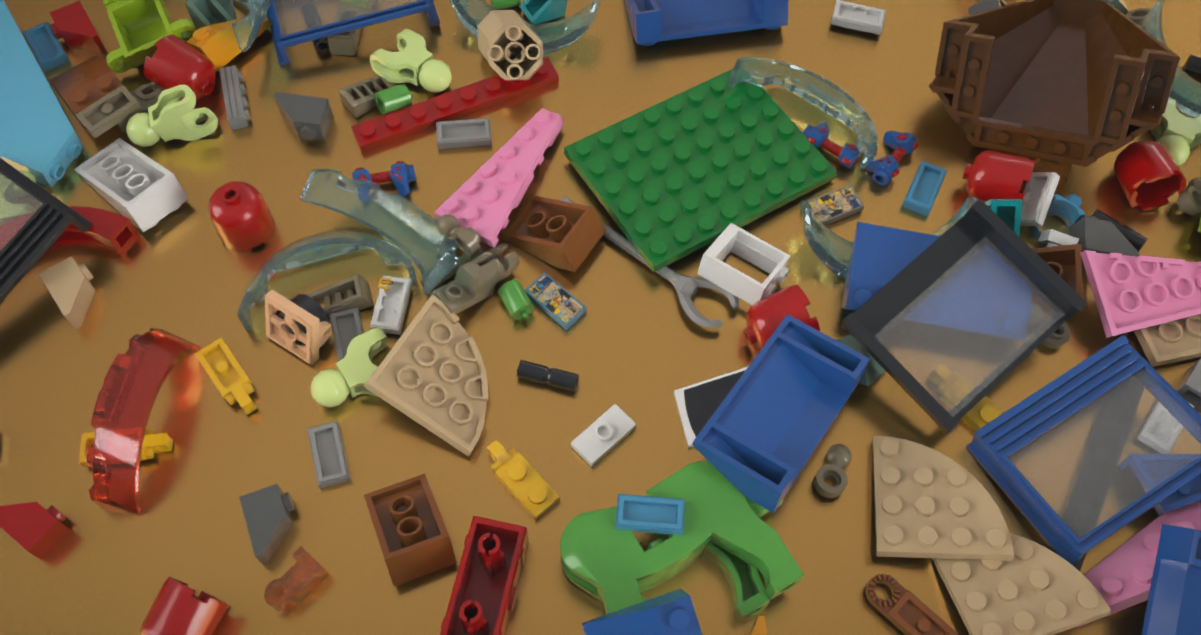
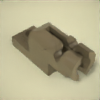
M154 82L143 84L132 92H129L121 85L77 113L76 117L94 138L115 125L125 133L129 118L136 113H148V107L158 102V97L162 90L160 88L156 89Z
M502 243L461 265L457 269L455 279L434 290L432 294L442 301L451 314L453 312L458 314L491 296L496 283L508 277L512 271L518 268L519 256L513 251L503 259V251L507 250L508 245Z

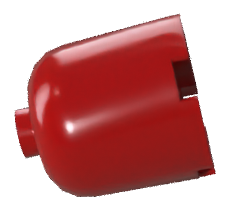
M172 34L164 36L155 43L154 46L158 49L152 58L147 56L143 69L146 78L163 90L178 85H187L195 93L196 101L213 91L216 69L207 56L182 38Z
M1144 140L1129 144L1118 154L1113 166L1116 178L1130 207L1134 208V206H1137L1142 211L1154 210L1169 203L1168 198L1176 191L1181 194L1187 185L1184 174L1168 150L1156 141Z
M986 150L976 156L973 164L967 163L962 179L967 180V193L975 201L979 199L983 202L990 199H1022L1023 201L1025 194H1023V191H1020L1023 180L1029 182L1035 161L1027 157L995 150Z
M232 181L217 188L210 197L208 204L210 218L219 238L228 249L236 252H251L253 247L269 242L274 234L275 221L262 194L253 185L246 182Z
M799 285L788 286L750 306L746 314L747 328L743 329L750 345L756 344L758 349L761 350L787 314L820 331L817 317L810 318L805 306L810 305V301Z
M168 576L143 621L140 635H212L229 605L204 591H201L200 595L196 596L194 595L195 590L188 587L187 583Z

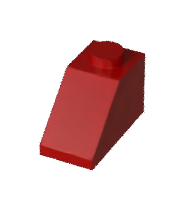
M80 1L49 12L54 21L50 26L57 39L63 38L69 48L98 54L107 53Z
M36 501L0 506V527L26 551L40 560L71 531L63 523L67 517L53 505L46 509Z

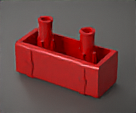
M473 516L468 535L465 538V547L446 615L440 627V635H505L510 611H513L517 598V584L521 568L524 567L526 559L525 552L529 541L526 527Z

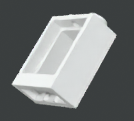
M730 223L703 254L697 274L753 305L757 301L772 295L776 290L777 285L775 284L777 282L783 283L790 271L786 267L790 255ZM732 252L768 272L769 276L763 283H760L726 264L723 260Z

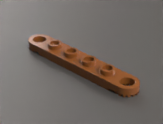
M878 574L868 582L865 590L868 601L905 635H959L913 593L906 590L896 579L892 578L891 575ZM876 584H886L891 589V599H879V596H876L874 591Z

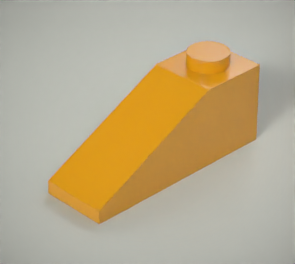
M255 15L212 24L196 30L193 33V37L187 43L207 56L214 64L216 72L220 71L219 68H223L268 29L272 22L269 19Z

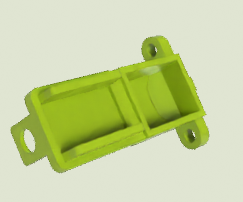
M102 0L120 48L106 56L107 65L114 73H123L144 65L146 57L152 58L158 49L154 46L155 43L164 36L172 34L187 42L196 31L194 23L189 19H179L174 22L163 0Z

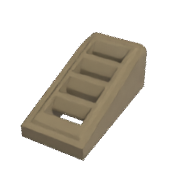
M339 9L334 23L365 15L364 10ZM362 28L328 36L330 53L332 55L354 56L358 48Z
M377 75L346 86L338 92L341 102L357 119L377 107L373 89L376 88L378 92L385 90L380 86L383 83L386 84L387 89L396 85Z
M359 273L307 294V296L318 302L320 306V300L324 299L325 307L323 310L327 318H329L330 313L356 307L362 310L373 306L369 283ZM335 296L336 303L333 304L332 297Z

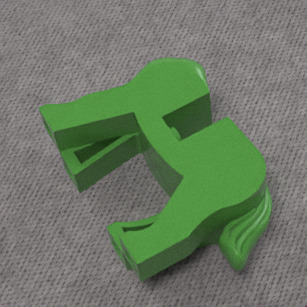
M698 461L688 464L646 491V496L685 499L682 535L656 533L659 539L651 542L646 547L647 551L644 552L632 531L615 530L616 506L585 512L576 516L565 527L560 540L561 564L566 576L572 583L603 602L606 615L646 601L641 593L673 579L689 568L702 555L714 563L726 578L732 594L733 616L738 624L766 608L771 599L799 584L804 576L776 530L759 518L770 511L745 497L709 461ZM758 570L760 571V573L762 574V576H763V578H764L765 586H766V587H764V585H763V583H762V581H761V579H760V576H759V574H758Z

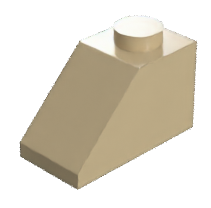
M71 256L43 271L39 276L64 317L75 329H78L83 324L95 293V289L89 281L94 277L85 263L78 265Z

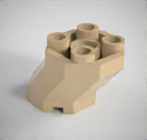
M491 10L477 26L478 49L489 62V66L504 80H529L543 65V41L515 10Z

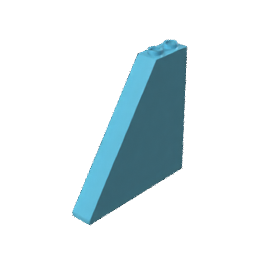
M0 0V158L17 170L30 172L35 177L36 182L53 188L56 182L64 176L66 169L72 161L80 155L81 149L84 146L4 0Z

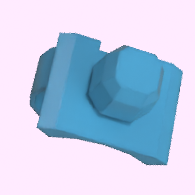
M1054 194L1046 216L1056 215L1066 222L1065 225L1069 235V227L1085 217L1086 213L1079 208L1082 204V199L1076 194H1070L1066 198ZM1031 226V232L1039 242L1042 232L1038 227Z

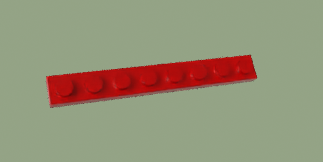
M546 57L543 58V65L529 80L506 81L498 74L353 125L351 129L363 153L435 127L436 122L452 121L558 83L559 75L550 59Z

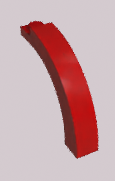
M70 206L72 210L93 225L84 233L73 224H70L52 246L69 243L91 244L107 248L120 255L138 235V232L128 218L117 213L92 207ZM35 212L13 219L0 226V251Z

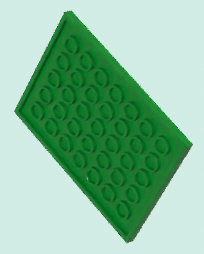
M739 65L564 147V155L653 273L714 242L730 223L741 228L832 181L837 175L836 169L813 144L807 141L808 138L743 65Z

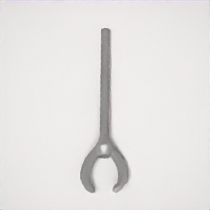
M565 196L562 197L561 200H560V201H565V202L574 203L573 201H571L570 199H568V198L565 197ZM602 222L606 229L603 235L605 238L648 266L628 239ZM667 266L656 271V273L672 283L678 293L683 310L693 322L700 326L717 328L722 326L723 321L705 318L694 307L691 297L695 295L699 287L717 290L728 297L733 309L739 307L737 296L703 277L681 275Z

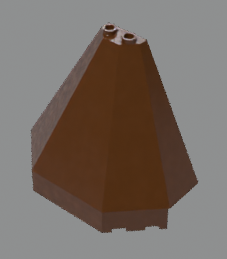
M1026 0L944 22L935 69L936 77L929 85V88L933 93L936 92L944 103L943 107L955 123H959L967 134L966 138L972 146L1087 167L1096 162L1098 158L1111 151L1114 152L1133 141L1137 136L1148 130L1151 131L1160 125L1161 116L1166 110L1180 56L1107 0Z

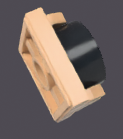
M274 290L268 292L265 295L266 336L313 365L319 359V348L325 344L331 335V332L327 331L331 324L328 323V318L323 308L313 298L305 294H298L290 300Z

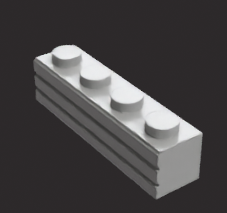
M235 65L219 68L227 120L231 129L249 127L248 120L250 115L248 109L246 110L248 106L247 99L243 95L246 94L244 84L241 83V81H244L242 71H238Z

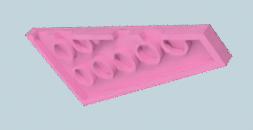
M542 108L434 212L437 220L446 214L453 215L458 219L460 227L473 228L480 236L481 242L495 248L499 241L497 235L501 229L507 227L509 223L508 216L511 210L518 207L534 178L533 171L537 165L541 166L545 159L543 154L546 148L552 146L564 125L562 116Z
M1090 250L1080 252L1106 338L1201 314V261L1188 262L1183 259L1142 255L1136 257L1122 255L1121 253L1105 254Z
M1201 501L1159 516L1084 575L1098 590L1112 610L1109 615L1148 600L1162 524L1201 531Z

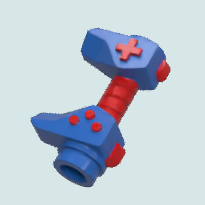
M822 122L816 127L808 125L805 128L803 134L808 138L807 141L816 148L820 146L837 156L840 164L849 169L856 165L865 146L864 144L854 145L845 143L842 147L828 139L830 130L826 122Z
M896 131L885 132L883 142L895 149L890 156H885L875 161H864L866 170L874 172L872 178L877 184L884 186L899 174V161L904 155L912 153L918 147L917 140L913 134Z
M397 161L396 164L391 165V171L370 174L367 169L359 167L352 172L354 188L361 202H370L372 185L394 182L400 196L404 197L410 193L409 183L416 181L414 165L405 164L404 161Z

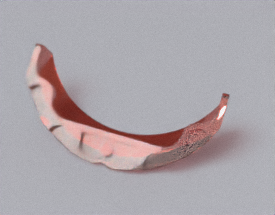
M150 328V331L143 335H134L129 340L127 352L125 354H118L104 379L103 387L98 394L90 425L95 429V438L92 445L87 447L86 463L93 468L94 484L88 489L90 498L101 509L139 515L141 510L139 466L143 439L150 413L157 395L171 370L184 356L198 351V345L163 329Z

